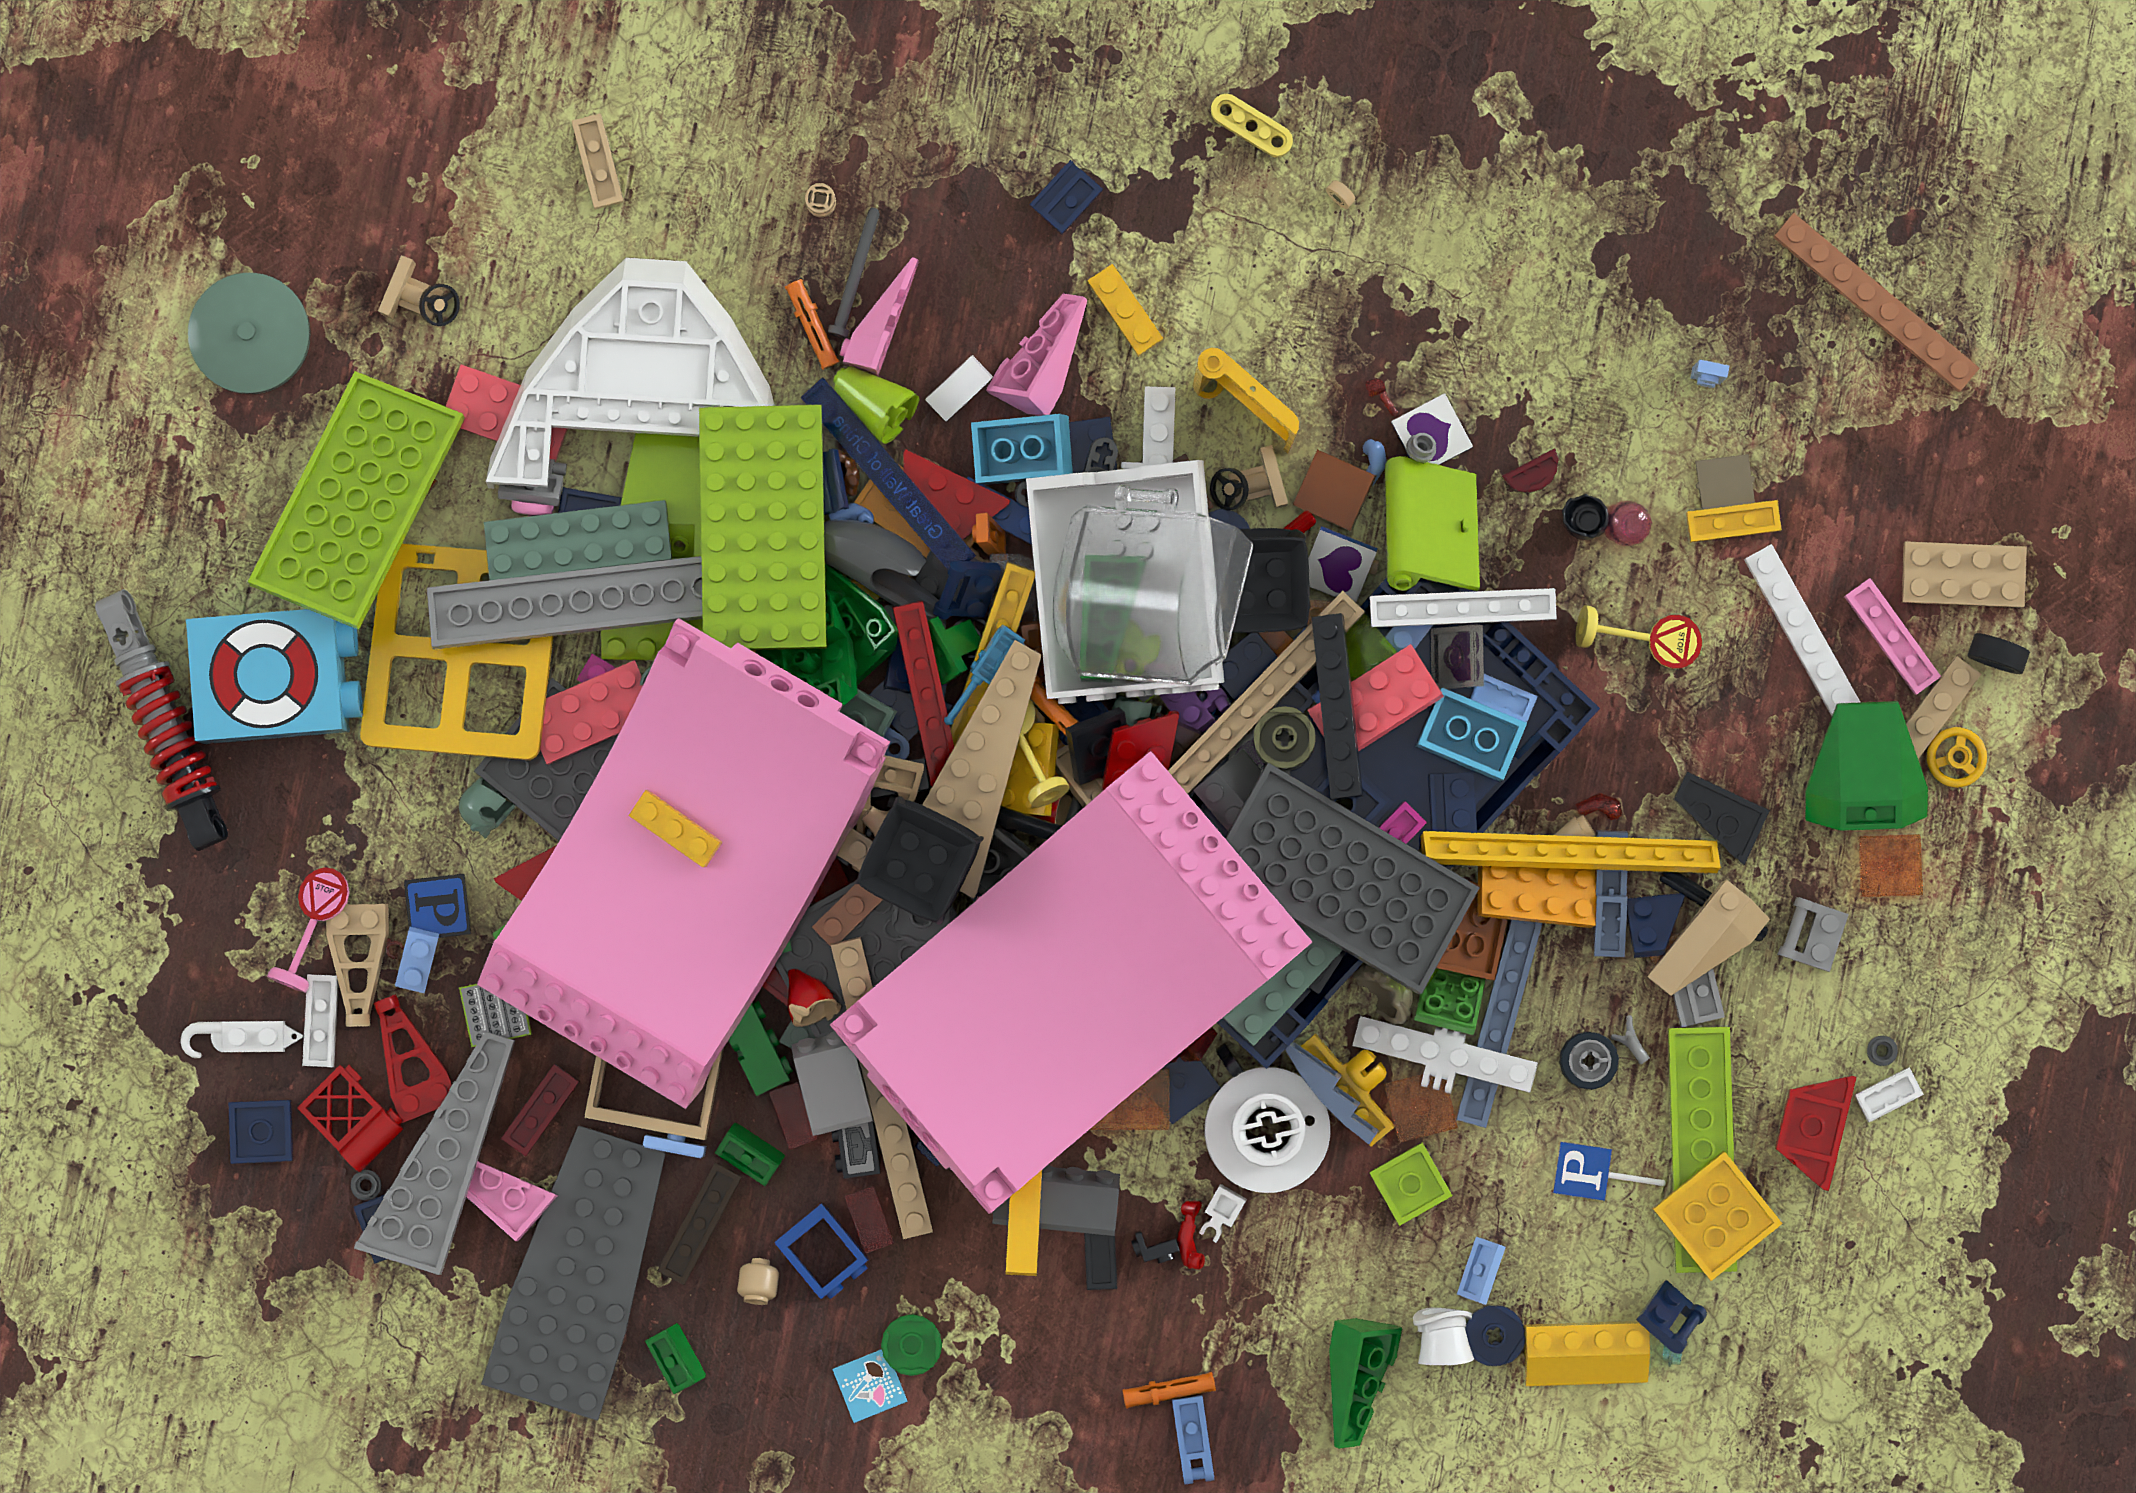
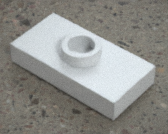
M1910 1067L1854 1096L1866 1120L1871 1122L1924 1094Z

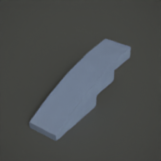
M1596 830V837L1628 838V832ZM1596 870L1594 956L1625 957L1628 899L1626 895L1627 870Z
M1292 1042L1285 1050L1304 1081L1318 1099L1347 1128L1370 1144L1379 1130L1354 1113L1360 1102L1336 1086L1342 1075L1295 1042Z

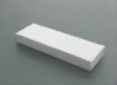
M307 974L309 987L306 992L302 1066L334 1067L338 979L337 976Z

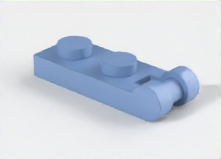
M1202 1395L1172 1399L1184 1485L1193 1484V1480L1205 1479L1206 1482L1215 1480ZM1202 1458L1203 1467L1191 1468L1190 1460Z

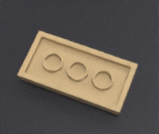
M1905 541L1903 544L1901 603L2024 608L2027 547Z

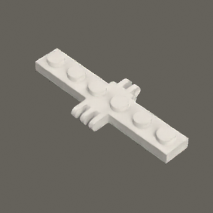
M1145 386L1142 463L1121 462V468L1130 469L1147 465L1173 463L1175 387Z
M1362 1016L1359 1018L1352 1045L1426 1065L1421 1086L1427 1087L1430 1082V1076L1435 1077L1433 1089L1439 1091L1442 1079L1447 1080L1445 1092L1450 1094L1456 1073L1530 1093L1538 1066L1537 1062L1465 1044L1466 1034L1458 1031L1436 1027L1434 1035Z

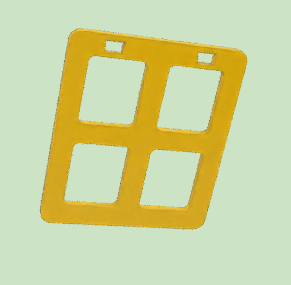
M402 544L377 594L360 731L361 740L366 745L377 748L519 760L534 759L539 754L554 636L530 638V642L527 645L486 643L433 649L431 637L398 635L396 633L402 577L405 569L454 571L458 574L457 584L480 582L484 575L489 574L486 550ZM418 553L435 554L434 563H418ZM394 658L446 661L447 670L440 725L437 728L387 725L385 723L391 666ZM474 664L523 667L526 669L520 730L516 735L465 731L464 722L471 667Z

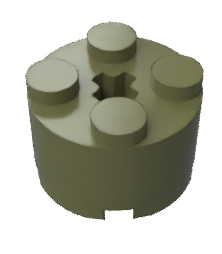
M1287 706L1273 708L1264 714L1256 724L1254 745L1259 758L1265 764L1270 763L1282 771H1291L1306 764L1314 752L1316 743L1314 726L1310 719L1296 708ZM1284 731L1288 732L1289 737L1294 738L1293 741L1288 742L1287 746H1282L1281 741H1276V737H1281Z

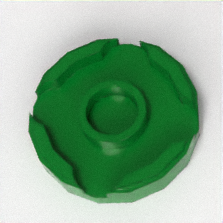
M909 1314L900 1316L889 1324L883 1333L881 1347L883 1357L891 1368L900 1374L914 1376L925 1373L935 1365L941 1354L942 1340L940 1332L933 1322L924 1316Z

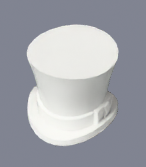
M1437 1307L1425 1308L1416 1312L1413 1316V1324L1418 1326V1332H1422L1418 1364L1458 1365L1473 1361L1474 1357L1465 1330L1466 1319H1472V1313Z

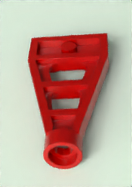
M396 994L373 1003L380 1018L390 1096L398 1115L404 1120L402 1123L438 1109L453 1084L447 1069L401 1008ZM395 1009L394 1015L387 1016L385 1014L386 1011ZM398 1029H405L415 1046L413 1050L399 1055L395 1052L392 1034ZM410 1057L420 1058L430 1072V1076L426 1081L414 1086H407L403 1082L401 1070L402 1063Z

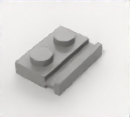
M1713 969L1673 994L1681 1027L1725 1017Z

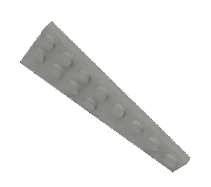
M484 1032L466 1061L467 1063L460 1075L449 1089V1093L441 1106L436 1110L427 1129L422 1133L400 1169L401 1171L384 1195V1199L375 1214L370 1218L359 1240L356 1241L354 1249L442 1275L515 1040Z

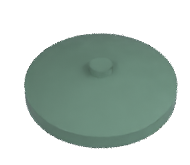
M259 273L233 274L211 285L196 302L188 324L189 347L199 369L218 386L239 394L265 393L285 384L302 366L310 345L311 331L309 318L300 299L289 287L279 280Z

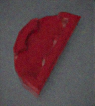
M1554 448L1501 476V478L1509 487L1518 492L1532 493L1542 490L1552 482L1557 472L1559 459L1556 449Z

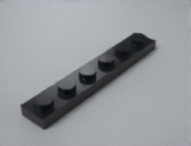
M1339 613L1312 617L1330 797L1332 800L1363 797L1344 615Z

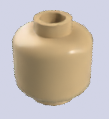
M753 1258L751 1263L744 1264L740 1268L737 1292L740 1296L744 1297V1302L766 1305L768 1300L775 1298L779 1280L778 1270L770 1266L769 1260L762 1258Z

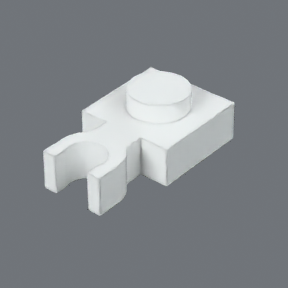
M1220 1184L1205 1210V1213L1212 1216V1218L1204 1223L1199 1233L1203 1235L1206 1228L1213 1227L1216 1230L1213 1241L1216 1243L1222 1234V1224L1224 1223L1232 1227L1247 1199Z

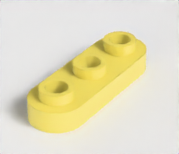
M1221 94L1212 102L1211 115L1215 122L1272 157L1285 156L1291 150L1293 138L1290 131L1231 94ZM1229 106L1232 110L1231 114L1228 116L1222 115L1220 112L1221 107ZM1248 122H1255L1257 129L1253 132L1248 131L1246 124ZM1276 137L1282 139L1283 145L1281 147H1274L1271 143L1272 139Z

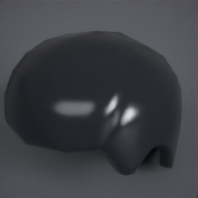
M1588 494L1570 498L1562 510L1563 525L1568 533L1576 539L1592 540L1602 535L1607 529L1609 523L1608 508L1599 498L1589 496Z

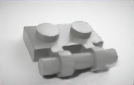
M550 459L548 488L499 485L498 499L559 506L563 488V475H566L567 464L555 462V459Z

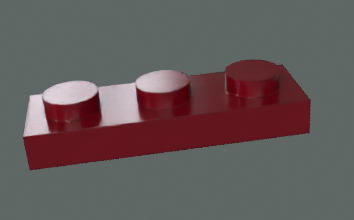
M554 1064L501 1139L524 1156H527L580 1081Z

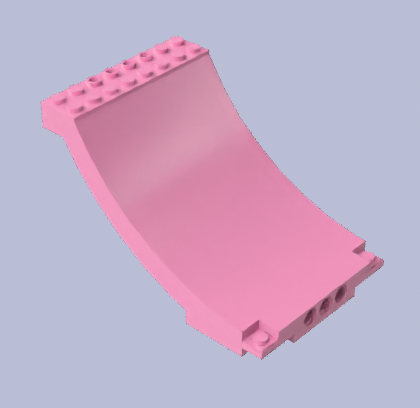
M678 618L672 626L666 644L657 653L642 689L579 809L524 899L494 941L477 985L686 1109L702 1090L713 1063L760 991L812 902L848 833L857 824L886 759L884 755L890 741L840 713L843 704L743 645L736 643L732 648H729ZM645 790H649L722 841L707 867H701L628 816Z
M1150 751L971 906L834 1020L830 1026L869 1071L867 1077L945 1169L950 1167L982 1207L990 1214L1154 1074L1309 946L1312 941Z

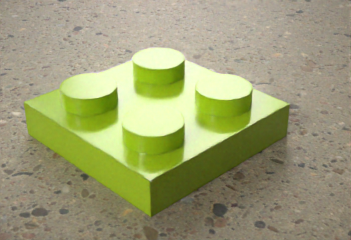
M1422 1142L1369 1172L1399 1226L1453 1196Z

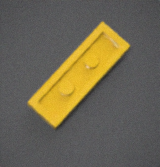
M1113 264L1087 280L1138 357L1163 340L1162 335Z
M1778 500L1686 512L1690 543L1782 530Z
M649 790L644 791L628 815L703 868L707 867L722 844L721 840Z

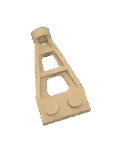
M884 755L886 759L873 788L878 787L896 791L905 800L914 801L924 771V764ZM871 792L856 824V831L866 836V824L861 818L872 807L870 803ZM879 810L880 812H882V813H884V814H886V815H887L888 812H889V811L886 812V811ZM852 865L854 870L860 872V869Z
M347 904L337 916L326 920V936L346 1010V1027L370 1026V1014L389 936L388 904ZM367 935L370 938L371 946L366 960L353 962L348 958L344 945L347 936ZM364 968L367 970L368 976L365 991L355 993L351 990L348 974L350 969ZM361 1008L363 1011L362 1014H354V1010Z

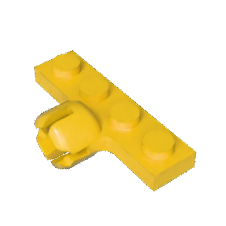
M1316 1033L1301 1045L1306 1051L1342 1075L1336 1086L1360 1102L1354 1113L1379 1130L1369 1144L1370 1147L1395 1127L1369 1094L1374 1087L1385 1079L1387 1073L1381 1062L1367 1072L1365 1070L1376 1058L1372 1052L1362 1050L1349 1062L1342 1063Z

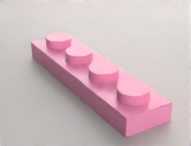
M1871 578L1844 596L1915 695L1941 677Z

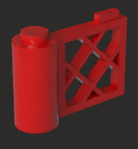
M339 1065L297 1109L322 1133L355 1170L361 1172L404 1129L401 1126L404 1120L394 1109L390 1108L386 1111L359 1083L362 1077L351 1065H348L346 1068ZM340 1075L349 1082L348 1095H333V1082ZM354 1088H355L361 1095H354ZM327 1089V1095H321ZM316 1099H327V1117H315L307 1108ZM332 1099H348V1117H332ZM354 1099H365L373 1107L364 1117H353ZM320 1121H327V1127H325ZM332 1121H348V1133L340 1141L332 1135ZM353 1121H359V1122L353 1127Z

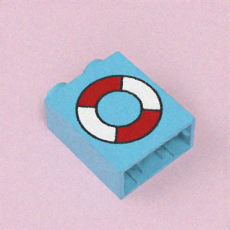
M308 609L186 619L196 742L210 744L350 732L349 718L362 717L363 698L360 681L346 682L344 657L358 656L357 629Z

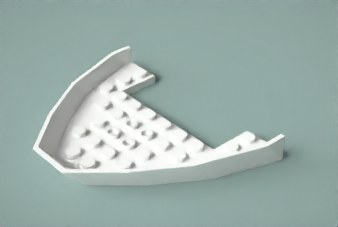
M625 258L573 308L526 371L490 457L486 484L488 488L494 489L495 484L548 488L552 428L699 437V408L775 406L770 386L730 315L686 261Z

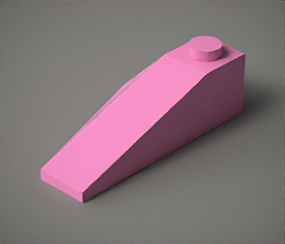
M913 257L910 259L855 329L851 339L845 338L840 351V355L844 357V365L854 366L879 376L918 267V259Z
M1062 294L1039 320L1040 327L1030 338L1025 336L1019 343L1022 348L1011 360L1006 358L1000 364L986 391L1026 414L1037 416L1050 415L1063 391L1087 299L1083 296Z

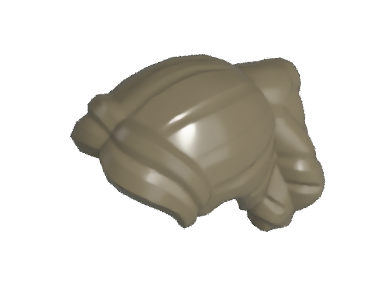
M1361 964L1353 973V978L1357 980L1358 986L1367 987L1369 992L1377 996L1376 1013L1383 1016L1393 1025L1405 1023L1411 1015L1413 991L1368 964Z

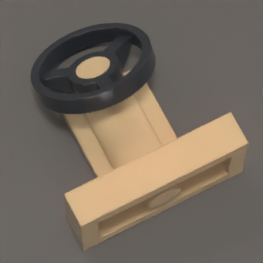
M401 255L378 312L383 316L393 319L398 306L420 314L431 325L445 326L450 324L456 318L460 308L457 292L445 284L438 283L430 286L411 278L416 263L412 259ZM444 287L448 289L450 292L443 295L444 291L438 288ZM453 297V312L448 319L443 321L442 313L447 309V301ZM434 315L437 320V323L430 320L433 319Z
M1272 445L1262 447L1259 450L1263 463L1262 466L1243 471L1235 468H1223L1214 474L1210 483V494L1212 500L1219 508L1228 511L1235 510L1243 506L1246 501L1268 495L1272 496L1275 509L1288 505ZM1226 471L1233 472L1232 474H1228L1229 479L1225 478L1221 474ZM1217 479L1222 484V493L1226 497L1225 504L1218 499L1216 494ZM1235 499L1236 505L1230 507L1231 503Z

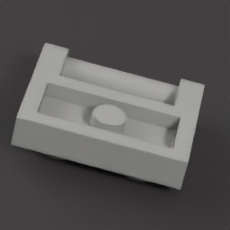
M1796 897L1793 905L1796 909L1784 945L1780 946L1777 955L1830 972L1849 914ZM1807 911L1815 913L1803 952L1801 953L1795 951Z

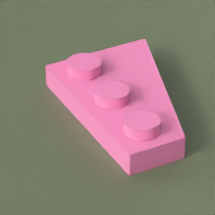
M477 1161L466 1197L512 1239L519 1241L558 1195Z

